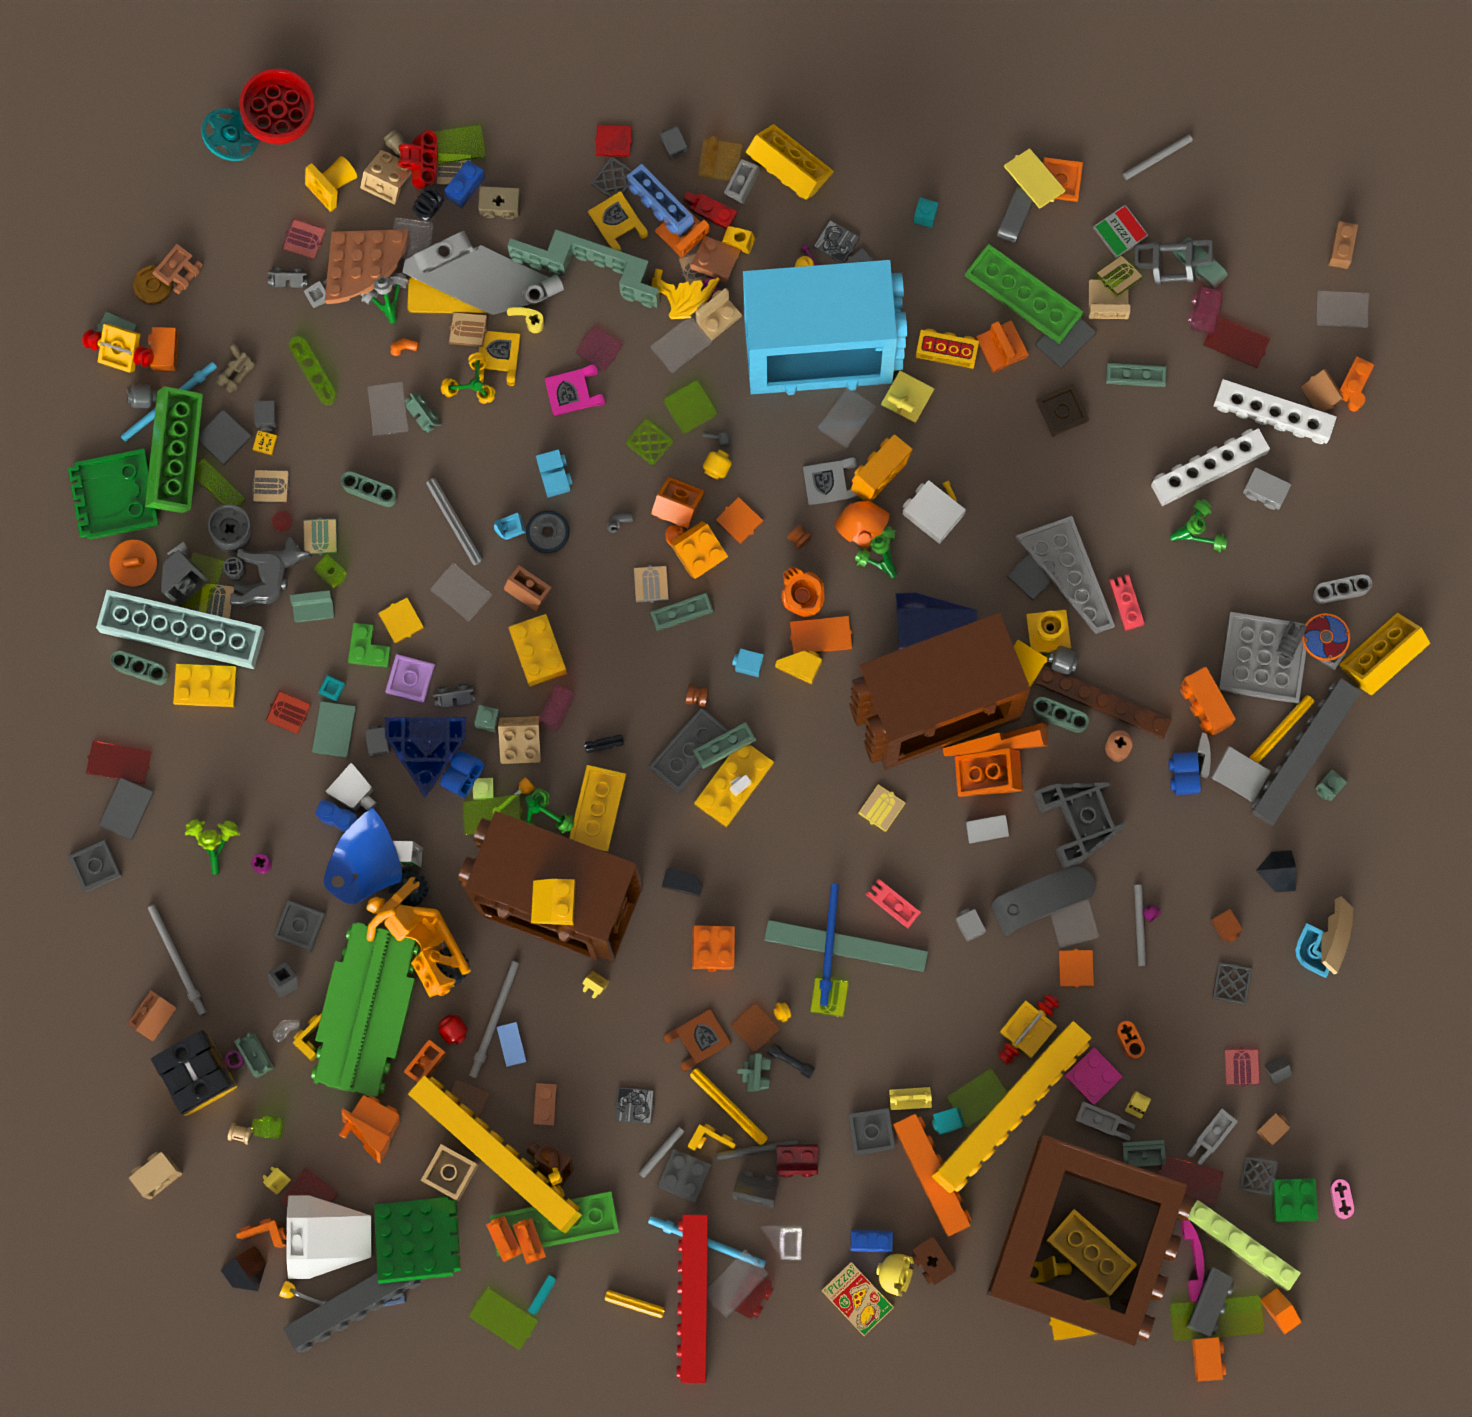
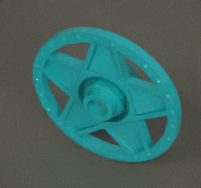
M229 108L216 109L205 117L201 126V135L205 145L212 153L225 160H244L250 157L258 146L259 139L243 130L241 114L237 110ZM218 114H232L233 116L227 121L218 116ZM209 122L214 132L207 137L206 126ZM217 146H223V147H225V149H226V151L228 152V154H225V153L219 151V150L216 149L215 147H217ZM241 146H252L248 152L241 155Z

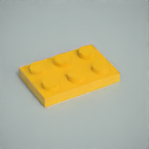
M176 664L173 704L234 707L237 667Z

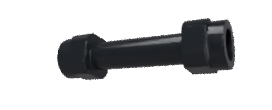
M774 1043L767 1052L771 1057L775 1059L778 1057L800 1070V1074L809 1079L815 1070L812 1065L800 1062L782 1051V1048Z

